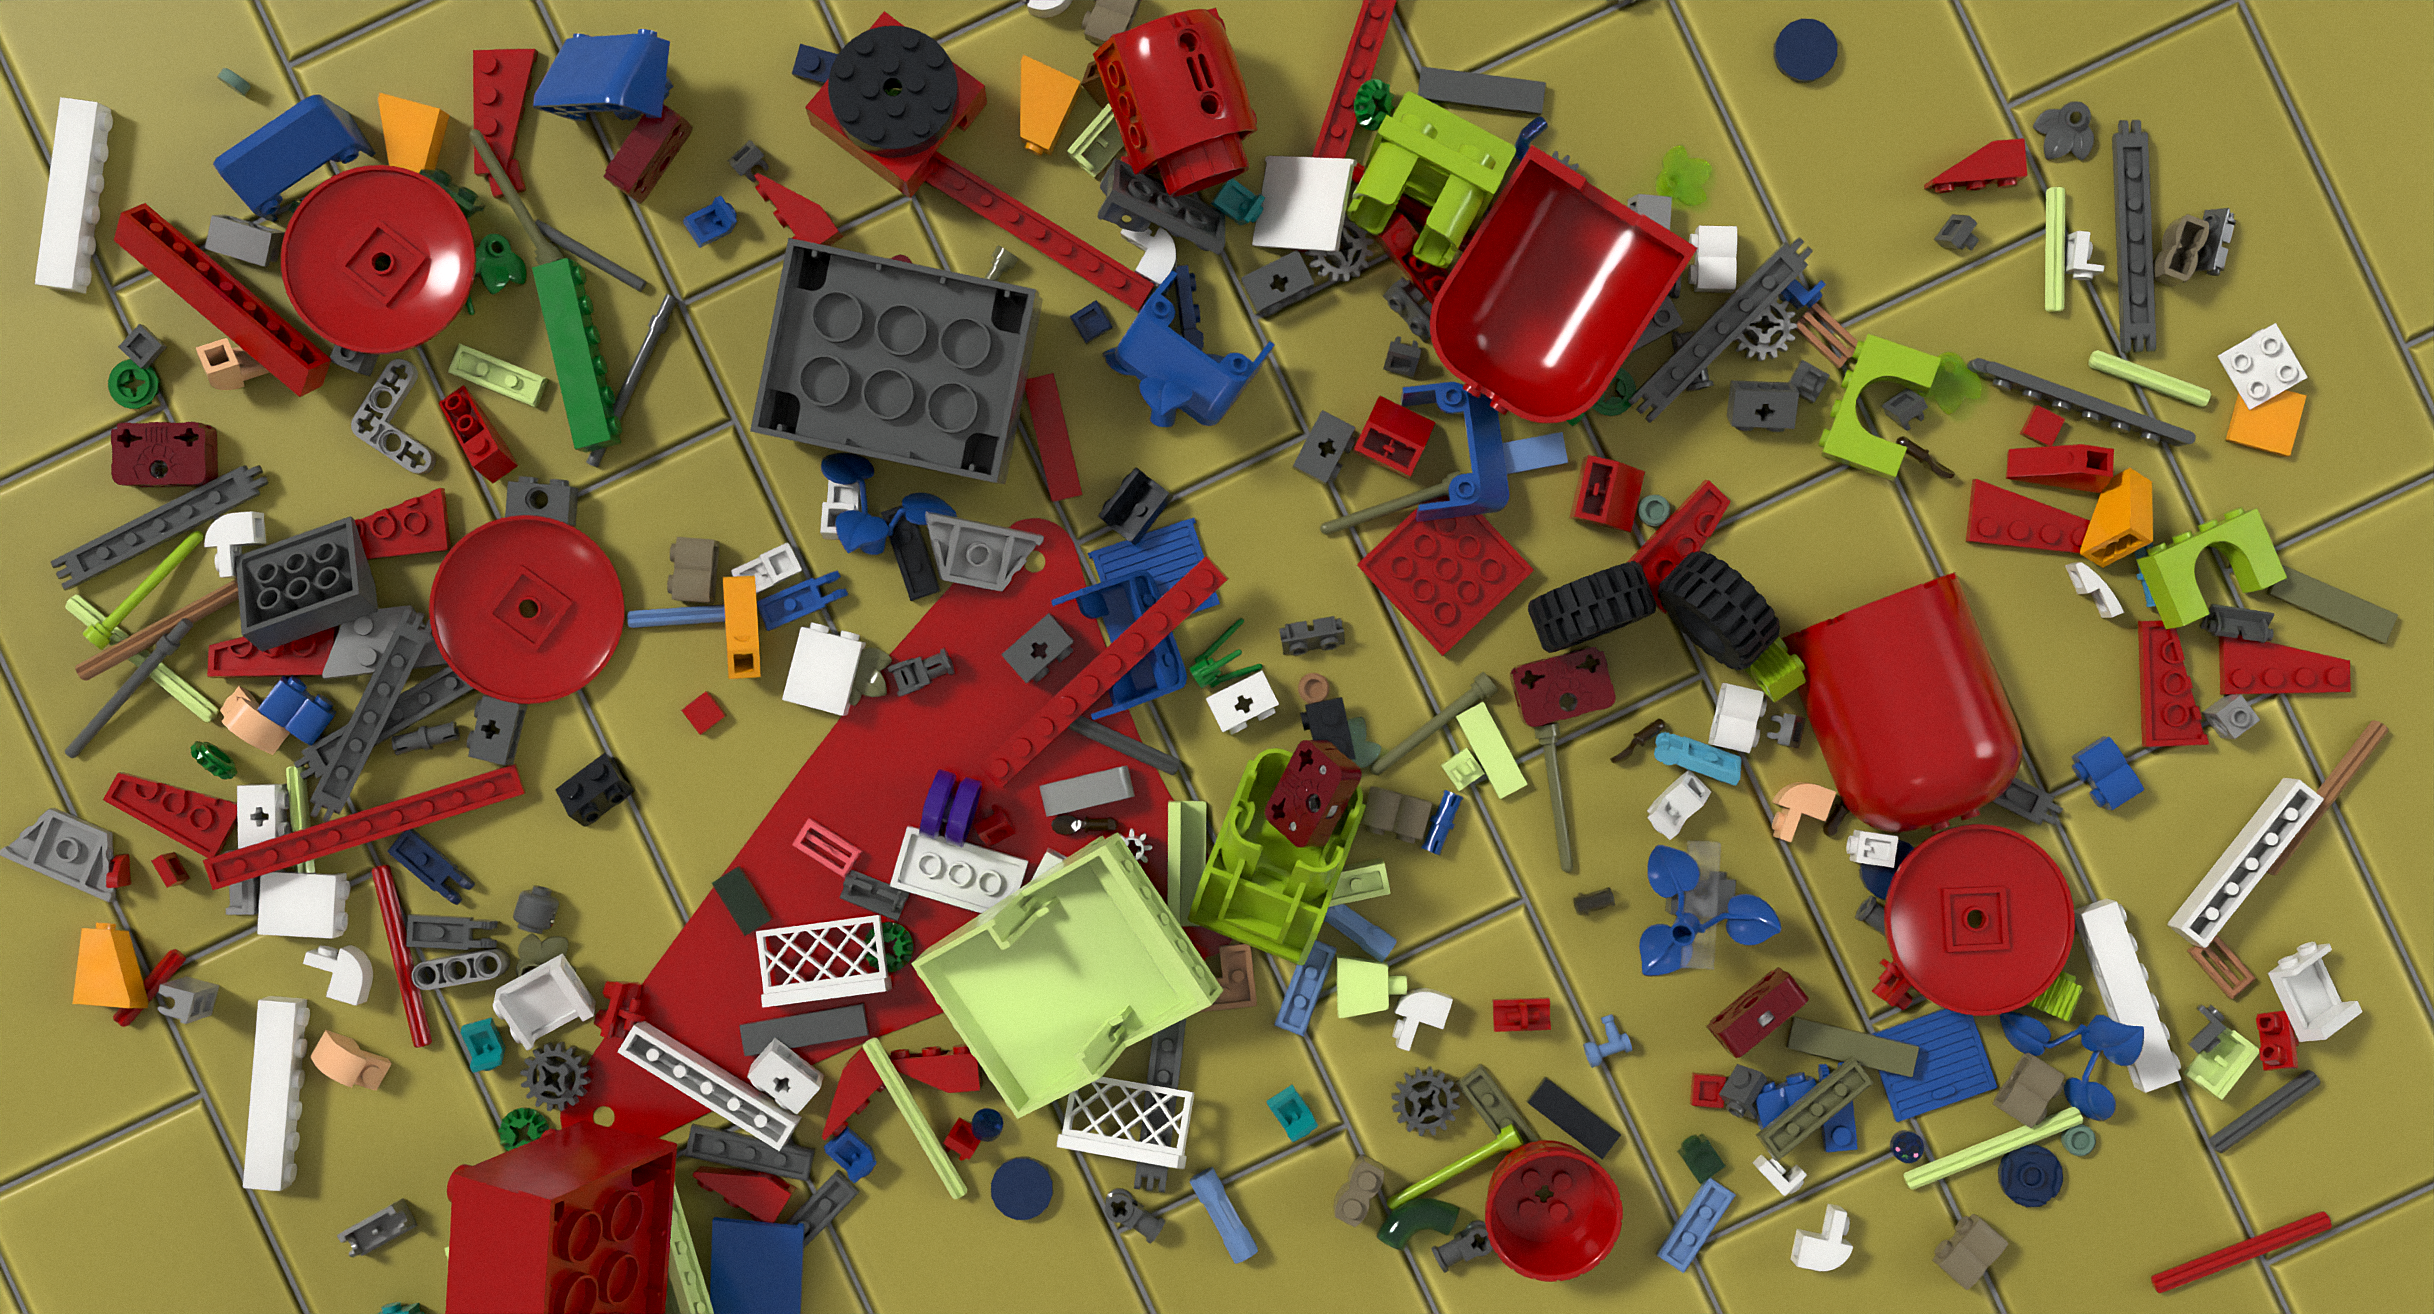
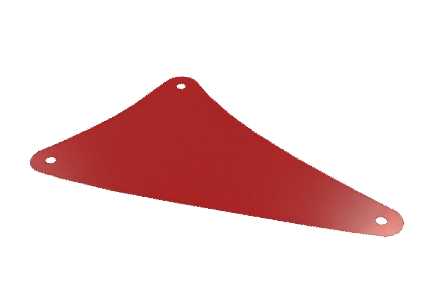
M1028 518L1017 521L1009 527L1044 536L1040 546L1037 544L1032 550L1039 551L1045 558V566L1041 571L1030 572L1023 565L1019 571L1013 574L1012 580L1002 592L954 582L890 653L889 656L892 658V662L880 671L886 682L887 694L880 697H870L862 694L861 699L855 706L850 705L848 715L841 716L803 765L642 983L643 988L639 998L641 1000L639 1011L646 1014L645 1021L755 1088L747 1076L751 1064L760 1054L744 1056L739 1027L741 1024L864 1003L869 1035L790 1048L810 1065H813L839 1052L862 1044L869 1039L878 1038L943 1013V1009L937 1004L934 996L924 981L918 976L911 963L926 949L982 913L910 892L898 921L881 915L882 923L893 922L903 926L913 940V954L910 961L903 968L895 972H888V976H891L892 989L884 992L762 1007L761 995L764 992L756 931L880 915L840 899L845 878L792 844L808 818H812L862 850L861 855L857 858L851 870L890 885L907 826L920 828L924 803L939 769L955 773L957 784L954 794L957 793L961 781L966 777L982 781L978 806L966 842L1029 860L1021 888L1031 882L1048 847L1069 857L1102 835L1106 839L1118 832L1127 838L1129 837L1130 829L1133 828L1135 836L1140 837L1143 833H1146V838L1143 840L1144 844L1152 845L1151 850H1145L1143 853L1148 861L1145 863L1138 859L1137 862L1168 906V802L1174 800L1155 767L1068 728L1001 789L979 767L1106 649L1097 619L1085 617L1081 613L1076 599L1055 606L1052 605L1051 600L1087 587L1074 542L1069 534L1056 523L1041 518ZM1050 613L1075 641L1070 646L1074 651L1062 662L1059 663L1055 659L1048 665L1047 668L1050 672L1038 683H1035L1033 679L1029 683H1025L1001 654ZM1036 643L1034 645L1036 652L1033 655L1035 658L1038 656L1046 658L1045 650L1048 648V645L1046 643L1044 645ZM946 648L954 666L955 674L950 676L947 673L932 679L933 683L926 685L924 688L898 697L897 692L899 688L893 673L888 671V667L911 658L923 657L925 659L940 653V649ZM940 663V664H937V665H934V666L930 667L929 669H933V668H936V667H938V666H941V663ZM1109 690L1081 715L1143 743L1129 709L1095 720L1092 719V713L1113 706ZM1128 765L1135 796L1046 817L1039 786ZM996 805L1012 823L1015 834L987 847L978 836L974 824L978 823L976 814L980 812L986 819L994 814L991 806ZM1063 815L1073 816L1081 821H1085V817L1089 819H1108L1110 817L1118 822V828L1113 832L1088 831V833L1085 832V829H1080L1073 835L1064 836L1055 833L1052 830L1051 824L1056 817ZM945 823L941 835L945 836L947 823ZM809 829L810 833L851 857V852L816 830ZM804 837L802 840L803 843L844 868L846 865L845 862ZM1130 840L1127 847L1133 856H1136L1137 851L1141 850V846H1136L1135 840ZM1206 851V864H1207L1208 859H1209V857H1210L1207 851ZM873 922L861 924L855 935L864 941L868 932L874 927ZM848 925L845 927L851 931L855 925ZM1181 926L1189 939L1210 948L1207 957L1220 953L1219 946L1229 945L1233 940L1201 926ZM833 927L824 939L838 948L847 934L838 927ZM818 929L814 931L820 935L824 929ZM807 931L800 932L794 943L807 953L817 939ZM788 933L784 935L790 939L794 933ZM776 935L765 937L767 950L777 956L786 943ZM851 938L841 952L855 962L864 951V948ZM895 938L889 942L884 941L885 953H891L898 958L893 950V946L898 939ZM820 942L810 956L825 966L834 952ZM789 947L780 960L794 970L803 956ZM837 956L828 970L837 977H844L851 966ZM866 957L859 963V966L868 973L879 972L878 969L869 965ZM768 958L769 965L772 963L770 958ZM807 960L797 974L806 981H813L821 970ZM777 964L770 972L771 986L783 985L790 975ZM854 970L850 976L859 975L860 973ZM824 974V975L821 977V979H829V978H830V977H828L826 974ZM793 978L789 984L799 983V981ZM611 1037V1039L604 1038L586 1064L591 1067V1069L584 1073V1076L591 1078V1082L582 1085L587 1090V1093L584 1096L577 1095L579 1102L573 1106L568 1102V1108L560 1112V1122L562 1129L583 1120L594 1123V1111L598 1107L606 1106L614 1113V1122L609 1126L610 1128L638 1136L649 1135L659 1138L713 1110L618 1053L625 1039Z

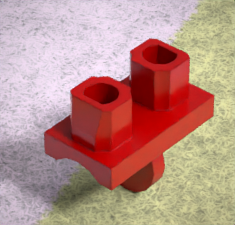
M1883 958L1879 964L1885 971L1878 977L1880 982L1873 988L1872 992L1893 1007L1895 1005L1905 1010L1913 998L1907 992L1911 985L1903 977L1894 960L1890 963Z
M607 981L605 983L602 994L610 1000L608 1009H600L594 1019V1025L601 1029L600 1036L611 1039V1037L625 1039L635 1021H645L646 1014L639 1011L641 1003L639 998L643 984L625 981Z
M1549 997L1492 999L1494 1032L1551 1030Z
M2285 1010L2257 1014L2256 1025L2257 1029H2259L2261 1046L2259 1053L2263 1070L2268 1072L2279 1069L2298 1068L2296 1047L2299 1046V1040L2295 1038L2294 1029Z

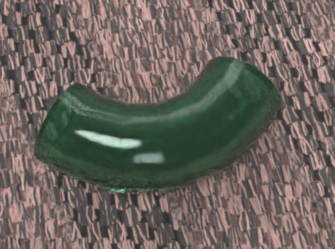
M1433 1198L1411 1200L1391 1212L1379 1228L1376 1237L1390 1247L1404 1251L1410 1238L1421 1230L1430 1229L1447 1236L1456 1222L1460 1207Z

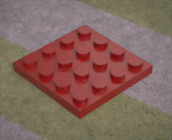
M1447 495L1424 502L1422 504L1444 502L1450 500L1447 497ZM1416 508L1356 566L1432 647L1443 656L1528 577L1534 569L1482 514L1417 522Z

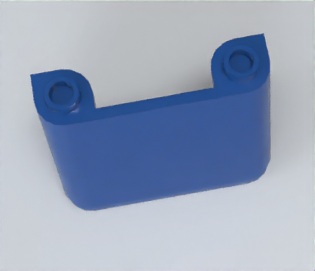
M638 29V34L591 37L585 34H573V38H568L564 42L534 94L533 108L573 121H586L587 112L617 111L626 115H632L633 110L646 114L648 118H661L670 41L657 37V32L647 29Z

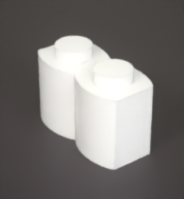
M1698 226L1695 234H1690L1689 243L1698 248L1694 253L1695 263L1689 266V284H1694V292L1732 293L1736 288L1737 226Z
M1722 683L1708 744L1750 753L1751 748H1755L1759 741L1760 730L1756 729L1758 718L1763 717L1766 711L1767 699L1763 698L1764 692Z

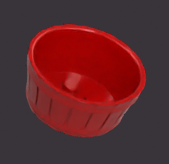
M1541 1140L1525 1144L1509 1153L1498 1164L1490 1179L1485 1203V1225L1490 1244L1505 1265L1524 1277L1535 1278L1538 1281L1545 1282L1565 1281L1579 1277L1580 1274H1585L1599 1265L1600 1261H1603L1615 1245L1614 1242H1617L1622 1227L1621 1220H1623V1206L1616 1184L1598 1162L1572 1145L1553 1140ZM1542 1185H1547L1548 1190L1552 1191L1553 1195L1548 1196L1546 1201L1542 1202L1540 1201V1196L1535 1195L1536 1190H1541Z

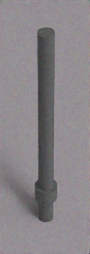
M667 293L656 316L652 315L647 325L650 329L613 404L614 415L619 420H621L661 333L665 334L670 324L667 321L678 299ZM607 447L592 451L586 463L598 468Z
M182 618L169 634L165 633L157 641V648L65 749L67 756L76 758L167 655H172L179 648L180 640L193 627V623L190 620Z

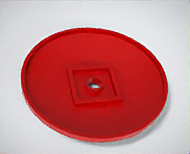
M388 165L356 167L334 175L318 185L303 199L292 215L284 234L281 249L283 283L290 302L298 315L313 331L327 341L341 348L363 354L399 353L420 346L436 337L450 325L462 310L472 289L476 271L474 237L467 218L459 205L443 188L431 179L405 168ZM380 256H389L391 259L389 268L385 271L376 270V260Z
M516 515L499 518L465 535L453 546L440 564L431 587L429 599V616L433 637L441 655L450 668L463 681L479 692L492 698L513 703L534 704L549 702L568 696L587 685L603 670L611 659L619 643L624 624L625 606L622 586L617 572L605 552L590 537L577 528L562 521L538 515ZM533 600L538 606L537 614L533 617L522 615L520 612L522 601Z
M1969 824L1948 828L1932 835L1906 856L1894 874L1888 889L1884 908V928L1888 948L1897 968L1918 993L1947 1010L1967 1015L1989 1016L2010 1012L2023 1007L2035 1000L2052 985L2062 971L2071 951L2075 931V912L2066 879L2060 868L2044 849L2026 836L2013 830L1988 824ZM1973 910H1977L1982 917L1981 924L1976 928H1972L1967 921L1968 914Z

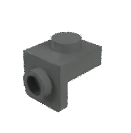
M2200 1004L2196 1009L2210 1022L2187 1043L2198 1054L2202 1050L2209 1053L2221 1042L2217 1036L2226 1029L2221 1023L2225 1017L2212 1005L2205 1008Z
M1739 1064L1736 1065L1719 1093L1727 1105L1726 1109L1728 1112L1738 1118L1746 1116L1754 1120L1756 1119L1758 1113L1752 1104L1767 1081L1763 1072Z

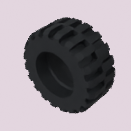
M1697 551L1688 554L1659 584L1658 598L1662 601L1661 605L1668 612V616L1672 621H1675L1678 628L1695 645H1698L1706 654L1714 657L1719 663H1724L1728 668H1735V670L1749 668L1779 637V619L1774 615V610L1766 603V599L1762 594H1759L1755 587L1749 581H1746L1737 570L1732 569L1728 563L1717 559L1716 556L1710 553Z
M1631 561L1585 576L1540 595L1529 602L1528 612L1542 648L1546 652L1552 653L1592 640L1655 613L1657 604L1642 566L1636 561Z

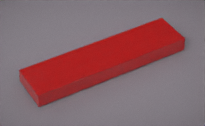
M1051 373L1027 379L1025 391L1052 502L1082 496L1083 493L1055 375Z

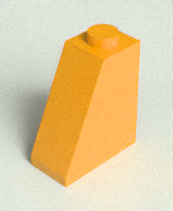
M1023 55L1021 59L1020 137L1022 142L1026 144L1024 148L1038 156H1042L1044 152L1051 156L1081 93V81Z
M379 93L378 103L389 166L405 168L433 180L450 115L440 108Z
M2128 468L2113 476L2100 493L2080 549L2082 556L2102 568L2153 542L2152 481L2132 468Z
M96 922L95 929L82 928L72 1004L148 1008L149 1001L129 931L116 930V924Z

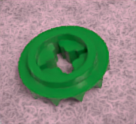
M1371 79L1363 83L1358 89L1354 101V111L1357 121L1363 128L1375 131L1380 128L1386 115L1391 117L1390 112L1395 109L1391 101L1395 95L1389 92L1390 84L1383 83L1379 79ZM1373 99L1378 100L1377 106L1379 107V111H1374L1376 105Z
M127 359L118 363L111 371L108 379V389L114 401L119 405L130 409H140L145 405L152 404L155 395L159 394L157 389L158 383L161 380L157 377L154 371L155 368L149 366L146 370L141 369L134 361ZM134 375L137 380L145 381L144 384L137 387V392L134 389L124 387L133 382Z
M1619 368L1609 384L1611 385L1615 380H1618L1615 391L1622 399L1612 396L1609 400L1603 402L1606 393L1604 391L1599 400L1592 406L1597 413L1615 416L1622 414L1631 407L1627 400L1636 391V385L1632 376L1623 368Z
M196 741L190 747L192 757L214 776L227 780L232 779L237 774L234 761L217 746L209 742Z
M893 922L882 923L884 941L889 942L895 938L898 939L893 946V950L898 958L891 953L886 954L888 972H895L903 968L910 961L913 954V940L903 926ZM874 927L864 939L866 944H869L875 936ZM876 942L872 946L875 951H877ZM868 952L865 957L869 965L879 970L878 959Z
M523 1107L511 1111L502 1119L498 1130L501 1139L500 1145L504 1146L507 1151L539 1139L549 1129L546 1119L541 1113L531 1108ZM530 1123L527 1132L530 1140L525 1138L517 1143L519 1132L516 1131V1127L521 1129Z

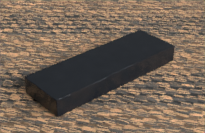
M902 505L881 512L887 526H889L900 508H904ZM903 515L894 527L893 535L889 536L910 601H915L941 592L920 526L909 522L905 515Z
M1547 1077L1543 1078L1526 1101L1602 1160L1621 1136L1618 1131Z

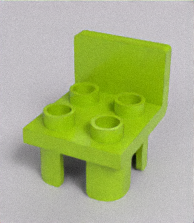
M1408 91L1404 94L1393 117L1386 115L1367 159L1363 171L1364 175L1352 195L1353 200L1346 214L1354 224L1373 235H1379L1383 232L1403 193L1431 207L1432 210L1426 220V225L1414 245L1413 254L1416 258L1430 265L1447 268L1468 229L1473 231L1476 229L1516 153V148L1514 145L1416 93Z
M1271 748L1259 753L1254 761L1249 759L1200 879L1187 919L1191 923L1298 965H1305L1324 921L1366 805L1362 803L1363 793L1360 785H1358L1327 844L1323 847H1296L1273 827L1265 817V807L1293 755L1292 752L1284 749Z

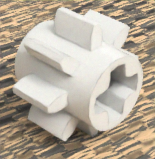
M1133 828L1130 829L1129 837L1127 838L1119 834L1127 846L1130 840H1135L1136 846H1141V850H1138L1134 857L1136 860L1141 859L1146 863L1148 859L1143 853L1145 850L1152 849V845L1144 844L1143 840L1147 834L1143 833L1140 837L1135 836Z

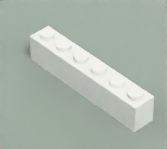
M60 97L35 278L36 285L49 289L86 294L87 286L91 282L90 261L91 255L94 254L96 248L94 231L95 224L100 219L98 202L99 195L104 189L102 173L104 162H106L109 154L107 137L108 131L111 130L113 125L111 109L98 102Z
M2283 778L2168 922L2167 926L2190 944L2206 948L2324 799L2301 780Z
M2106 898L2075 909V924L2109 1018L2112 1021L2125 1025L2144 1027L2142 1052L2132 1065L2127 1066L2134 1087L2146 1093L2180 1081L2181 1078L2178 1070L2181 1069V1065L2177 1055L2173 1051L2171 1052L2167 1040H2170V1034L2166 1025L2160 1022L2158 1017L2159 1004L2155 995L2149 992L2146 983L2149 980L2148 973L2144 965L2139 963L2135 952L2138 951V946L2131 933L2128 934L2124 923L2127 921V915L2123 906L2118 904L2117 901Z
M268 996L258 1000L243 1188L282 1191L291 1186L296 1178L297 1165L294 1163V1152L297 1150L300 1141L296 1128L297 1120H299L302 1113V1102L299 1101V1092L305 1080V1073L301 1068L302 1058L307 1051V1040L304 1039V1031L310 1018V1010L306 1008L307 999Z
M646 1021L633 1025L618 1050V1053L778 1151L786 1145L802 1119L798 1114L796 1115L791 1110L783 1109L775 1100Z

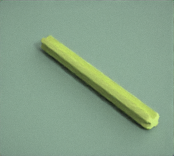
M74 595L67 601L65 606L70 613L88 627L91 624L95 625L98 621L102 623L107 618L80 595ZM117 626L112 631L113 635L110 637L111 642L109 644L113 646L130 636ZM145 649L128 658V660L139 668L151 653ZM162 662L149 675L151 679L204 722L210 723L217 717L219 709Z
M876 1037L869 1039L863 1044L864 1051L953 1199H959L967 1193L965 1184L881 1043Z
M2076 1107L2065 1109L2045 1117L2040 1124H2035L2032 1128L2026 1125L1905 1172L1903 1174L1905 1183L1911 1190L1917 1189L2083 1123V1117Z

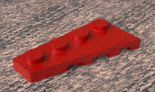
M536 49L473 50L474 129L482 133L506 175L508 174L510 161L514 156L518 140L517 131L525 111L523 106L527 90H530L532 82L531 73L539 53ZM474 146V174L478 177L492 175Z
M1705 479L1627 561H1636L1642 566L1655 598L1656 607L1664 614L1667 611L1662 607V601L1658 598L1659 584L1688 554L1699 552L1702 549L1707 538L1711 537L1731 502L1710 480Z
M1972 479L1966 542L2080 554L2090 520L1987 482Z
M445 488L430 491L431 493L404 501L402 504L374 512V514L362 519H356L355 523L367 560L450 551L451 541Z
M2162 620L2138 621L2142 746L2209 745L2207 734H2204L2200 719L2202 717L2199 706H2196L2191 690L2193 688L2191 678L2187 676L2183 662L2185 657L2177 629H2166Z
M339 625L263 652L244 636L209 645L207 676L210 678L323 677L322 673L338 635Z
M2240 635L2237 638L2219 636L2220 694L2351 692L2350 660L2267 641L2259 643L2258 641L2243 639Z
M125 772L117 773L103 798L105 802L206 858L220 855L238 822L237 802Z

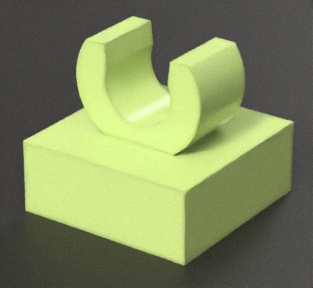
M1464 748L1441 764V767L1458 791L1485 774L1467 748Z

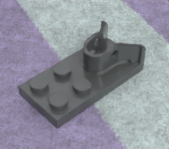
M1117 158L1114 159L1100 183V189L1106 195V199L1098 211L1097 217L1099 220L1109 221L1117 224L1122 229L1134 232L1146 231L1151 222L1167 229L1173 236L1183 237L1194 242L1197 247L1204 251H1212L1218 255L1221 253L1225 246L1224 213L1190 195L1170 197L1164 182L1149 174L1134 175L1131 165ZM1125 215L1130 216L1131 221L1124 222L1122 217Z

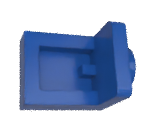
M720 195L714 198L711 205L686 216L683 223L698 247L701 248L730 234L737 223V217L732 205L726 203Z
M1794 279L1778 295V298L1783 302H1790L1797 310L1805 304L1810 308L1823 296L1820 290L1826 284L1821 280L1807 291Z
M848 1126L824 1146L826 1154L847 1171L848 1177L853 1183L867 1176L877 1163L872 1147Z

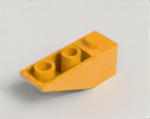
M755 576L723 577L728 678L761 677Z

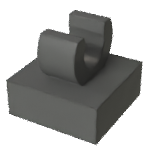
M751 140L727 160L740 176L745 174L752 182L757 180L751 173L754 165H761L765 171L769 169L767 163L762 159L764 154Z
M1952 214L1934 240L1941 247L1960 248L1963 250L1966 246L1972 251L1979 242V239L1971 233L1978 223L1970 216Z
M141 324L118 346L132 361L145 370L167 348L145 325Z
M1397 336L1395 341L1390 343L1383 370L1413 377L1421 349L1418 348V343L1414 340L1411 346L1400 344L1401 337Z
M1801 360L1788 382L1795 384L1799 391V397L1812 404L1815 403L1830 375Z
M1905 388L1884 403L1882 408L1888 417L1908 431L1911 429L1908 421L1914 417L1920 421L1924 420L1922 411L1928 408L1923 397Z
M1784 713L1783 717L1778 715L1771 716L1770 720L1779 722L1781 729L1778 733L1767 732V736L1778 740L1777 744L1799 749L1806 718Z

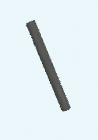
M539 219L535 221L543 236L639 292H642L645 288L647 281Z

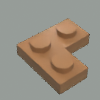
M1244 943L1219 946L1222 977L1215 978L1222 987L1223 992L1211 1006L1199 1012L1257 1006L1251 946Z

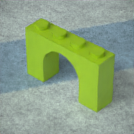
M1868 334L1865 342L1858 340L1852 356L1853 359L1858 360L1854 371L1847 369L1841 388L1846 389L1842 401L1835 400L1829 416L1835 418L1831 430L1824 429L1818 446L1824 448L1821 456L1894 481L1907 447L1868 433L1858 421L1855 409L1856 400L1865 388L1882 381L1895 382L1928 393L1942 358Z
M2242 507L2230 510L2223 514L2224 520L2219 522L2217 519L2206 521L2198 525L2200 531L2192 534L2191 530L2175 535L2172 537L2174 543L2166 546L2165 542L2151 546L2146 549L2147 555L2136 559L2166 629L2185 626L2210 614L2196 583L2194 573L2196 559L2206 546L2214 547L2226 556L2243 593L2265 589L2287 578L2257 508L2244 511Z

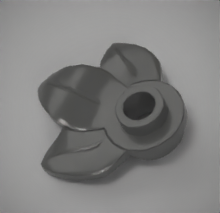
M2072 101L2065 104L2061 109H2048L2038 116L2033 124V128L2040 133L2046 134L2043 145L2046 159L2062 157L2069 153L2070 150L2080 160L2088 156L2094 143V134L2088 126L2091 120V112L2084 103ZM2077 111L2080 114V120L2073 124L2070 122V115Z

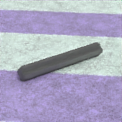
M1083 716L1078 717L1068 727L1072 731L1170 775H1175L1180 766L1179 759Z
M2304 1071L2210 1137L2211 1145L2217 1152H2225L2318 1087L2321 1083L2319 1078L2313 1071Z

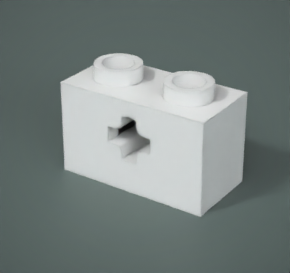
M1263 671L1206 698L1222 732L1229 730L1231 735L1248 727L1245 721L1255 716L1260 721L1276 713L1274 707L1279 705ZM1243 695L1245 699L1252 698L1253 703L1249 705V712L1245 713L1243 709L1236 710L1234 705L1239 703L1237 697Z
M247 784L237 786L238 849L291 833L290 823L287 822L289 799L286 784ZM262 812L268 814L269 819L263 818Z
M774 1038L751 1064L747 1077L755 1088L768 1092L775 1098L780 1107L785 1110L790 1109L797 1115L819 1091L824 1075L778 1039Z

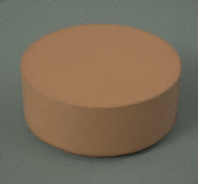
M1309 673L1299 681L1298 693L1307 703L1321 702L1329 694V683L1323 675Z

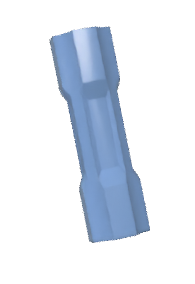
M1345 904L1328 907L1324 922L1329 923L1356 942L1364 951L1381 963L1386 959L1397 942L1394 937L1380 927L1371 924Z
M1207 1168L1189 1179L1200 1202L1204 1204L1222 1236L1224 1245L1234 1263L1243 1262L1256 1254L1258 1247L1231 1204L1214 1168Z

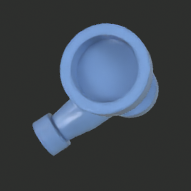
M1613 1014L1601 1018L1602 1023L1605 1025L1609 1042L1599 1046L1595 1042L1583 1044L1591 1068L1599 1066L1602 1063L1603 1057L1624 1050L1626 1053L1632 1051V1045L1627 1033L1619 1034L1618 1028L1613 1021Z

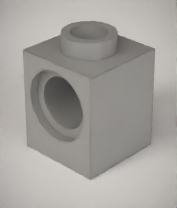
M2226 694L2202 712L2220 738L2236 739L2260 721L2243 696L2237 694Z

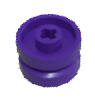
M939 769L924 803L919 835L935 840L941 835L945 823H947L945 832L946 843L962 848L976 813L982 781L966 777L961 781L957 793L954 794L957 784L955 773Z

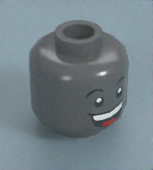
M534 885L532 890H524L520 893L513 914L514 920L519 923V929L542 934L543 930L550 929L553 926L559 901L551 895V889Z

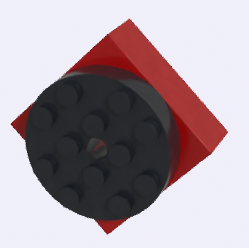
M884 11L868 31L856 36L844 46L832 65L829 79L810 100L805 109L814 128L911 199L933 171V166L928 163V160L956 126L962 131H966L987 105L985 85L952 62L945 50L933 38L918 30L905 27ZM893 88L902 89L901 93L897 96L887 95V90L889 91Z

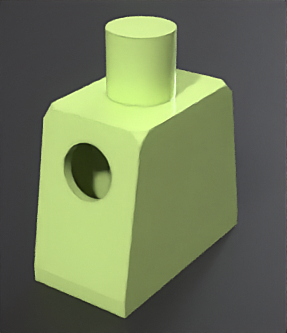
M1336 955L1338 1018L1389 1009V995H1407V977L1388 976L1387 962L1383 961L1381 963L1373 959Z

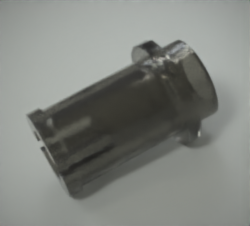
M1610 887L1584 895L1580 892L1577 897L1573 898L1578 916L1584 915L1587 917L1590 912L1615 906L1614 896Z

